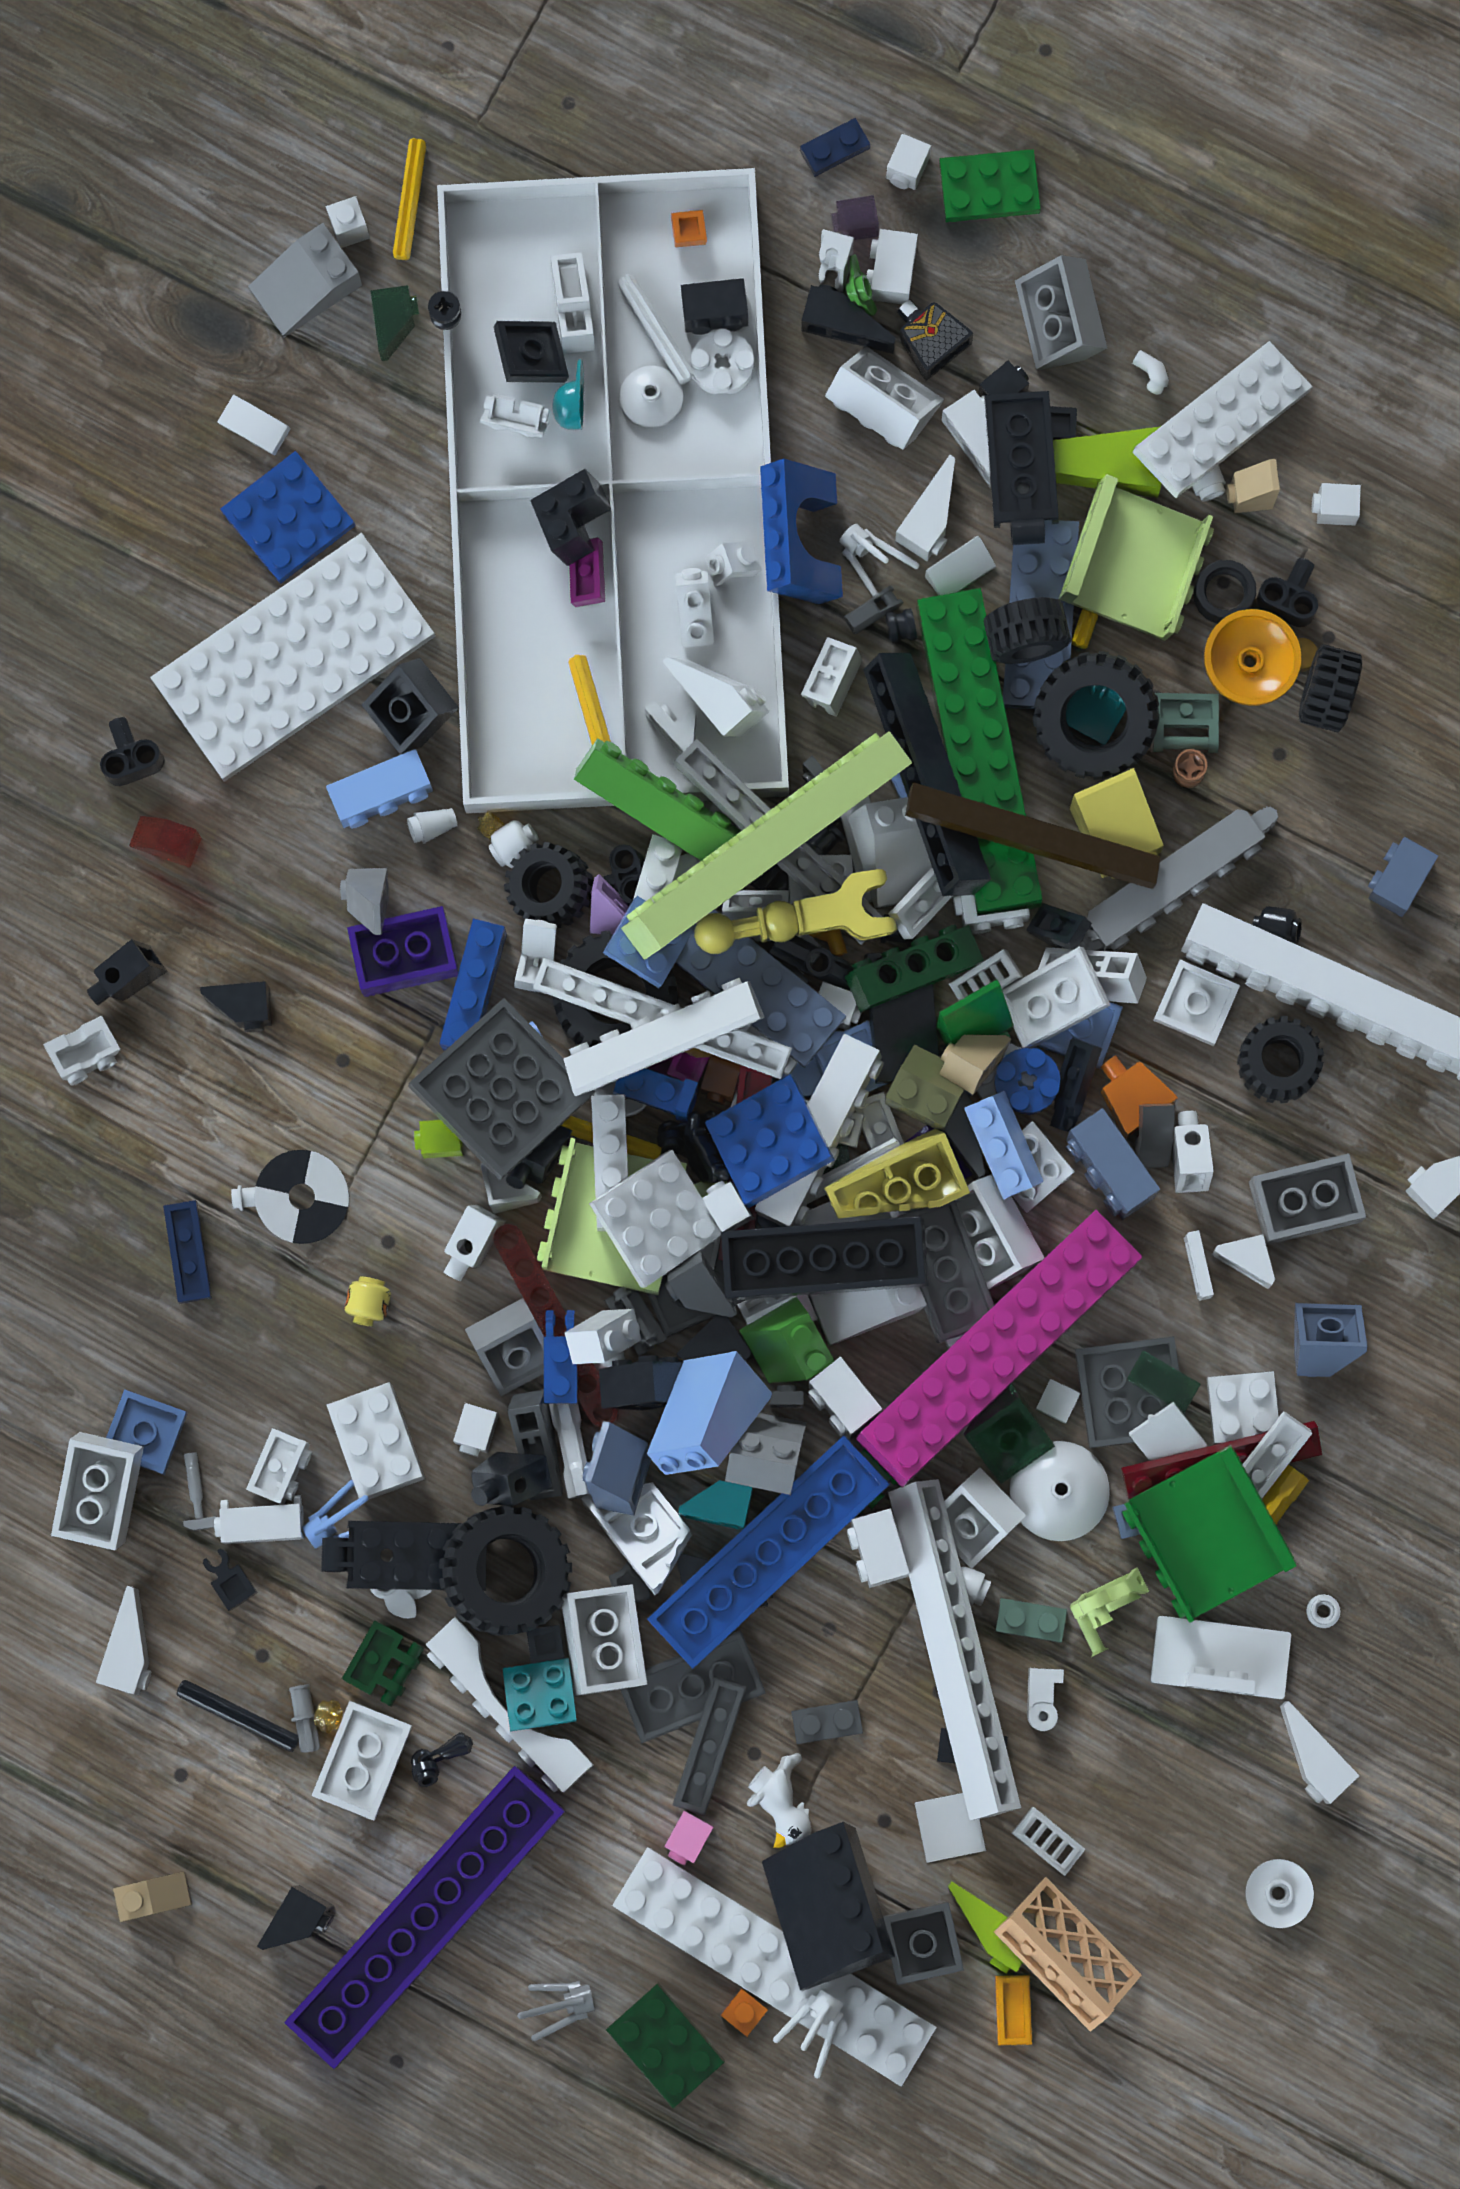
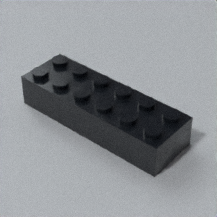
M921 1216L721 1232L725 1298L730 1301L929 1286L925 1223Z

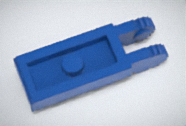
M547 1310L546 1337H544V1404H578V1364H572L566 1336L554 1337L556 1316L554 1315V1310ZM567 1310L565 1315L567 1331L575 1327L574 1310Z

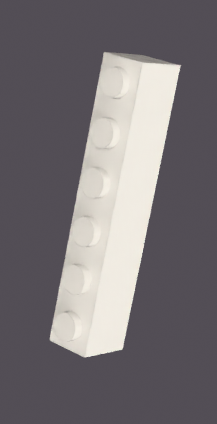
M843 1034L808 1103V1107L835 1160L757 1203L755 1211L759 1216L782 1227L803 1225L809 1213V1208L806 1206L811 1196L816 1197L823 1186L824 1179L821 1176L826 1166L830 1168L833 1166L839 1154V1149L836 1147L841 1137L847 1138L853 1127L854 1120L851 1117L856 1107L861 1109L868 1097L869 1091L865 1089L871 1078L876 1080L882 1070L884 1062L880 1061L882 1058L880 1050Z

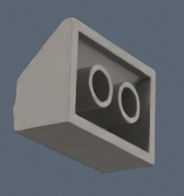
M1060 255L1015 280L1036 370L1084 361L1107 349L1086 259Z

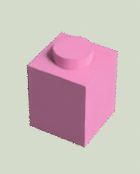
M683 1811L664 1846L670 1850L668 1857L684 1866L688 1860L695 1863L714 1827Z

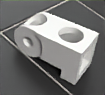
M1028 1668L1027 1718L1029 1724L1036 1730L1048 1731L1057 1723L1058 1714L1053 1706L1054 1683H1063L1064 1670Z

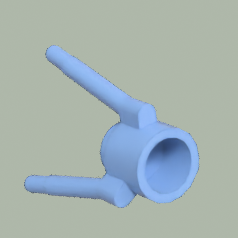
M350 1480L318 1512L308 1517L310 1522L302 1526L305 1535L314 1548L322 1545V1538H349V1531L333 1536L337 1532L334 1524L367 1502L369 1497L367 1495L362 1496L330 1518L325 1514L354 1486L353 1480Z

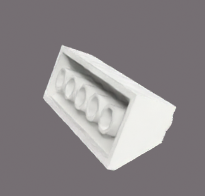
M740 978L721 985L723 992L711 996L710 991H706L692 997L693 1004L681 1009L679 1003L661 1010L662 1017L650 1022L647 1016L630 1023L632 1030L621 1035L618 1029L600 1036L602 1043L589 1047L588 1043L585 1042L569 1049L571 1056L564 1058V1063L574 1095L579 1096L765 1018L750 981L742 983Z

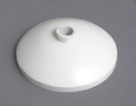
M1054 1441L1033 1448L1019 1461L1010 1481V1499L1026 1515L1021 1521L1022 1525L1038 1537L1051 1541H1069L1090 1532L1104 1516L1109 1502V1481L1102 1464L1090 1451L1071 1442ZM1059 1483L1067 1487V1493L1063 1496L1055 1492V1486Z

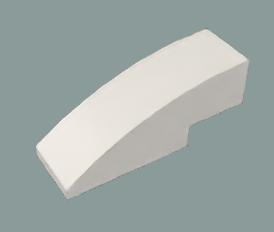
M582 252L552 255L551 266L563 354L594 351V333Z

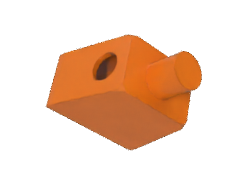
M1115 1055L1101 1066V1069L1111 1081L1102 1088L1101 1095L1125 1139L1139 1130V1105L1175 1104L1178 1099L1176 1094L1140 1061L1127 1070Z

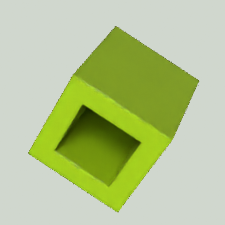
M441 1120L419 1121L420 1130L414 1131L415 1150H421L424 1159L463 1156L462 1141Z

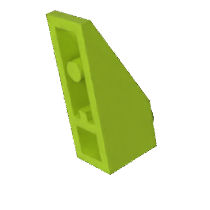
M950 1881L947 1886L986 1953L992 1956L989 1963L1006 1974L1010 1968L1017 1972L1023 1962L994 1933L1008 1917Z

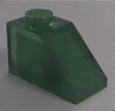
M408 285L370 290L381 361H388L415 327L414 315H419L417 295L411 296Z

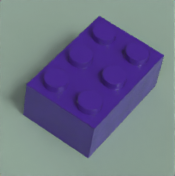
M443 906L386 918L381 935L373 934L363 924L347 927L359 986L364 997L458 976V966Z

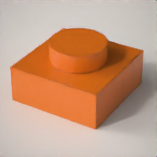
M703 210L671 213L675 248L706 245L707 237Z
M741 1988L720 2016L748 2037L768 2009Z

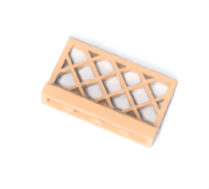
M1047 1877L1031 1891L1013 1913L994 1931L1009 1949L1090 2032L1110 2016L1115 2010V2006L1142 1976ZM1042 1891L1052 1899L1054 1908L1042 1907L1040 1896ZM1023 1912L1035 1914L1036 1927L1022 1915ZM1044 1915L1055 1917L1057 1930L1045 1928ZM1064 1918H1069L1076 1924L1078 1933L1066 1931ZM1047 1937L1059 1939L1061 1952H1058L1047 1941ZM1068 1940L1079 1941L1081 1955L1069 1952ZM1088 1942L1095 1943L1100 1948L1102 1957L1090 1956ZM1071 1962L1083 1963L1085 1977L1081 1976L1072 1966ZM1092 1965L1103 1966L1105 1980L1094 1978ZM1112 1967L1119 1968L1129 1979L1126 1982L1114 1981ZM1095 1987L1107 1988L1109 2002L1096 1991Z

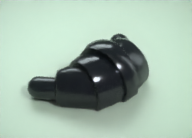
M696 1111L691 1112L688 1116V1126L685 1127L683 1148L692 1171L695 1172L702 1183H718L729 1180L731 1176L711 1134H707L705 1126L701 1125V1115Z

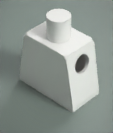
M1183 1111L1178 1113L1179 1126L1174 1127L1172 1143L1175 1193L1208 1191L1214 1172L1208 1125H1198L1196 1111Z
M468 1205L444 1252L452 1257L444 1273L455 1280L461 1281L469 1266L472 1268L479 1267L506 1220L479 1205ZM467 1240L473 1246L471 1253L465 1250V1242Z

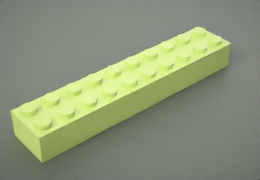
M890 731L882 737H879L877 733L873 734L682 874L677 880H674L629 913L626 917L630 922L621 927L622 931L644 960L911 765L912 761Z

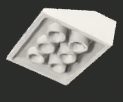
M828 1202L809 1210L803 1225L892 1218L889 1212H883L874 1215L838 1219L831 1203ZM919 1287L809 1295L829 1346L919 1313L927 1306Z

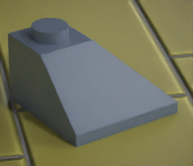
M1295 1303L1294 1357L1297 1376L1331 1377L1367 1352V1340L1361 1305Z

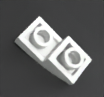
M235 395L232 396L218 420V423L273 455H276L291 429L286 424Z

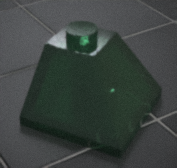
M1013 1384L981 1412L963 1433L964 1437L1001 1484L1055 1447L1052 1439Z

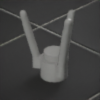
M580 1981L530 1984L528 1986L530 1991L570 1992L563 1994L565 2001L529 2009L518 2013L517 2017L524 2019L567 2008L568 2014L574 2013L532 2035L531 2040L537 2041L577 2020L588 2018L587 2013L595 2011L589 1984L581 1986Z

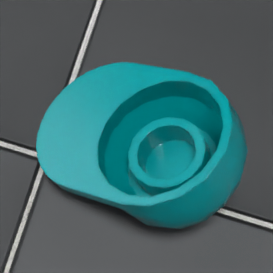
M578 359L576 380L562 385L555 392L552 409L555 420L562 428L567 430H582L584 367L582 359Z

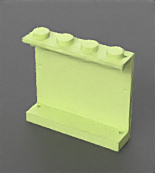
M1106 474L1096 488L1059 600L1166 641L1171 635L1178 633L1183 624L1184 616L1180 613L1183 605H1187L1192 597L1194 586L1190 584L1193 575H1198L1203 565L1204 557L1200 556L1203 545L1207 546L1212 538L1214 528L1210 527L1213 516L1208 515L1203 521H1200L1116 487L1118 478Z
M571 1138L569 1146L563 1145L560 1154L559 1164L564 1165L562 1178L555 1177L551 1196L557 1197L555 1209H548L544 1228L550 1230L547 1242L541 1241L537 1261H542V1270L659 1295L662 1276L647 1287L641 1288L607 1232L597 1231L596 1214L589 1204L596 1199L593 1146L576 1143V1139ZM627 1154L628 1177L652 1162L653 1159ZM680 1162L686 1171L687 1163Z

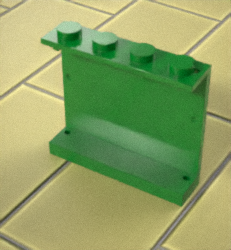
M1232 1444L1125 1501L1124 1505L1127 1510L1122 1513L1131 1529L1138 1528L1143 1537L1139 1544L1147 1559L1154 1557L1160 1568L1155 1573L1164 1589L1167 1587L1171 1588L1176 1597L1171 1602L1180 1618L1186 1616L1189 1623L1193 1622L1195 1617L1283 1570L1287 1572L1297 1566L1294 1556Z

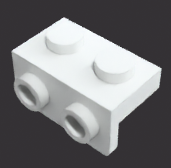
M272 1428L246 1490L281 1505H285L286 1500L292 1501L299 1482L295 1481L299 1469H306L312 1455V1451L308 1450L310 1444Z

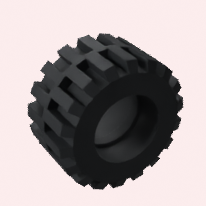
M1037 597L1015 601L995 609L983 621L992 660L999 663L1018 664L1036 661L1058 653L1071 643L1063 602L1059 599Z
M1325 644L1319 647L1313 658L1299 708L1300 723L1337 733L1341 731L1347 722L1358 688L1363 664L1361 654Z
M543 842V846L538 843L530 845L531 851L525 848L518 852L521 858L519 860L513 858L510 864L514 867L512 871L507 870L505 877L509 879V883L504 884V891L511 894L506 899L510 905L515 906L512 910L517 915L522 916L523 919L543 920L556 924L557 928H561V924L567 926L573 924L572 918L574 916L580 919L584 915L581 911L583 906L589 907L591 903L587 896L592 894V886L588 882L593 881L591 873L586 871L589 868L586 862L581 860V857L576 853L549 842ZM558 868L562 878L559 893L552 900L540 903L537 897L539 879L545 872Z
M1280 1016L1277 1020H1274V1017L1268 1018L1264 1023L1261 1024L1260 1022L1254 1026L1253 1030L1248 1033L1243 1041L1237 1058V1065H1240L1238 1072L1240 1078H1244L1246 1081L1244 1086L1248 1090L1250 1088L1255 1091L1254 1096L1260 1099L1263 1096L1267 1098L1266 1102L1274 1103L1277 1100L1280 1101V1104L1288 1103L1291 1099L1295 1101L1301 1098L1304 1093H1307L1318 1079L1324 1063L1322 1062V1057L1324 1056L1323 1048H1319L1321 1041L1318 1036L1314 1037L1311 1034L1313 1029L1310 1026L1303 1027L1300 1025L1301 1020L1295 1018L1293 1021H1289L1288 1016ZM1282 1043L1291 1047L1299 1060V1068L1296 1073L1289 1077H1278L1271 1074L1262 1062V1052L1267 1045Z

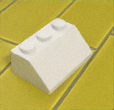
M867 346L840 367L825 395L826 398L833 402L835 407L842 411H847L857 418L864 427L873 429L885 437L889 444L902 450L917 438L944 400Z
M993 1174L969 1184L968 1189L970 1193L955 1200L988 1290L1018 1276L1044 1259L1011 1196L1006 1199L1002 1198Z
M633 1584L564 1594L562 1599L565 1602L562 1605L574 1696L647 1685Z

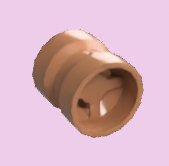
M1187 749L1177 756L1172 770L1173 778L1177 784L1185 788H1193L1201 783L1208 767L1204 754L1195 749Z

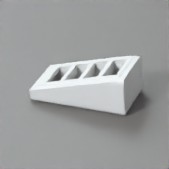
M1006 949L1001 950L949 983L959 1001L968 996L962 986L965 982L969 984L973 992L980 989L973 977L978 975L985 986L991 983L985 972L988 968L991 969L1002 989L1023 978L1022 973ZM1000 961L1010 975L1007 978H1004L996 965Z
M1031 1807L1012 1832L1014 1836L1064 1876L1086 1850L1035 1807ZM1037 1819L1042 1824L1029 1838L1025 1834ZM1049 1828L1052 1833L1042 1846L1039 1847L1036 1841ZM1058 1836L1063 1841L1050 1856L1046 1850ZM1067 1845H1070L1073 1850L1064 1862L1060 1864L1057 1858Z

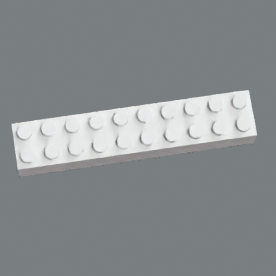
M1202 903L1181 949V952L1186 953L1188 960L1199 965H1203L1204 962L1217 967L1216 972L1228 978L1240 977L1246 980L1245 984L1254 990L1261 992L1264 989L1275 993L1276 998L1283 1003L1294 1005V1002L1307 1007L1305 1011L1315 1017L1324 1018V1016L1332 1018L1336 1020V1025L1344 1030L1354 1032L1356 1029L1367 1034L1366 1038L1369 1041L1378 1045L1388 1043L1397 1047L1396 1052L1411 1059H1414L1415 1056L1427 1061L1426 1065L1439 1072H1444L1445 1069L1457 1074L1456 1078L1460 1081V1017Z

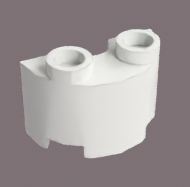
M102 1016L81 1025L79 1029L70 1034H63L43 1044L59 1075L63 1080H68L71 1086L84 1081L88 1077L87 1073L97 1068L99 1071H104L117 1063L114 1056L120 1050Z

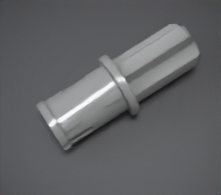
M310 1684L290 1687L289 1692L291 1693L294 1718H291V1720L296 1723L300 1751L302 1753L317 1751L320 1748L315 1721L318 1714H314Z

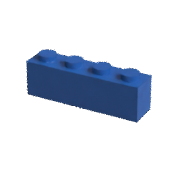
M477 919L472 920L439 1043L444 1051L486 1014L507 937L505 926Z

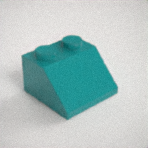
M719 1480L679 1506L678 1514L681 1518L743 1530L747 1523L753 1488Z

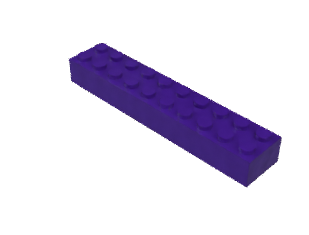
M514 1766L284 2023L333 2069L337 2068L566 1811L518 1766Z

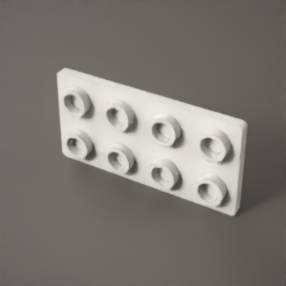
M1159 1616L1156 1625L1150 1680L1152 1683L1283 1699L1286 1689L1291 1633L1198 1620L1189 1623L1188 1619Z

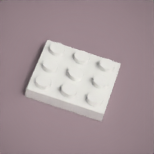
M668 1150L589 1203L641 1288L647 1287L721 1236L718 1225L673 1150Z

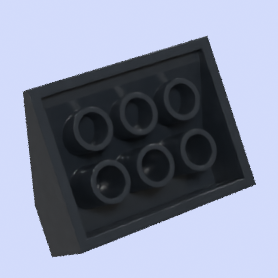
M845 1822L838 1823L812 1833L762 1861L800 1991L895 1957L855 1827Z

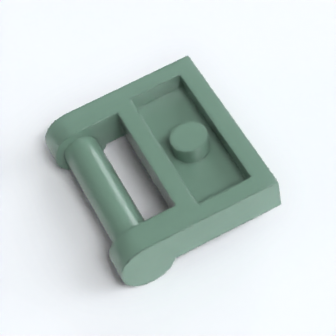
M1155 693L1159 700L1158 711L1160 718L1156 735L1152 742L1153 752H1163V749L1207 750L1208 753H1218L1219 694ZM1164 728H1208V737L1164 736Z

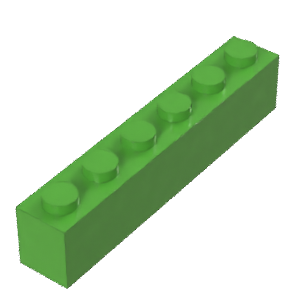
M597 738L576 768L575 781L700 861L742 831L732 825L731 820L723 813L718 811L713 813L704 807V803L695 795H685L676 789L677 786L670 779L664 776L659 778L651 773L648 766L642 761L635 758L631 760L623 755L621 749L610 741H605L604 743Z

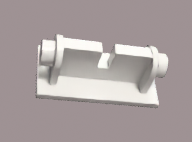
M497 394L486 396L484 402L486 410L480 423L489 425L496 430L507 429L520 432L526 437H543L550 422L548 420L550 410L544 409V405L521 401L520 409L517 411L514 410L515 399Z

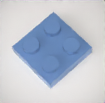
M637 896L633 899L603 954L659 988L663 985L693 930L687 929L666 946L644 960L621 929V927L630 922L626 916L646 902Z
M124 1389L106 1438L143 1446L140 1466L165 1475L188 1412Z

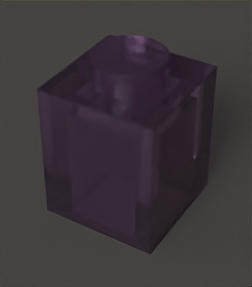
M874 195L836 201V213H831L833 232L853 237L854 240L878 237L879 221Z

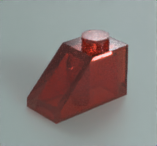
M140 816L129 846L190 868L202 838L194 828L168 819Z

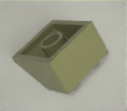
M914 1045L900 1067L885 1097V1104L934 1129L944 1132L965 1090L939 1075L944 1065V1061L940 1057Z

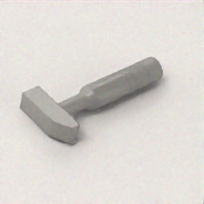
M197 1452L184 1454L190 1500L193 1502L195 1513L194 1520L183 1521L184 1527L193 1531L214 1528L216 1516L203 1517V1491Z

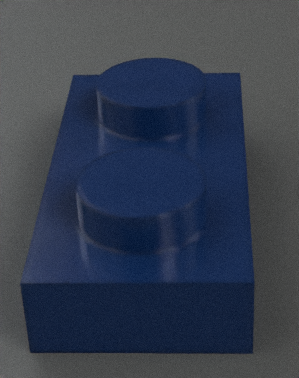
M853 118L801 145L800 152L814 177L869 150L870 142L857 119Z

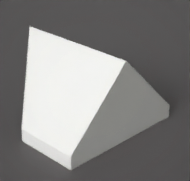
M481 1163L488 1202L493 1214L539 1203L542 1196L539 1191L527 1184L522 1189H515L507 1184V1175L500 1181Z

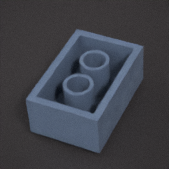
M1103 1108L1070 1130L1066 1139L1068 1145L1065 1147L1074 1162H1082L1087 1170L1084 1173L1086 1179L1095 1190L1101 1189L1106 1196L1103 1202L1114 1217L1119 1215L1124 1220L1155 1199L1160 1191L1159 1186Z

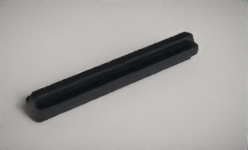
M183 1680L177 1689L176 1695L289 1752H293L299 1743L297 1734L188 1680Z

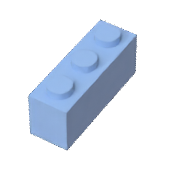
M416 749L326 786L343 828L350 826L351 829L366 824L368 818L379 813L380 816L389 815L398 810V805L408 801L411 804L418 803L428 797L427 793L433 791Z
M1005 1091L964 1108L1003 1199L1044 1182Z

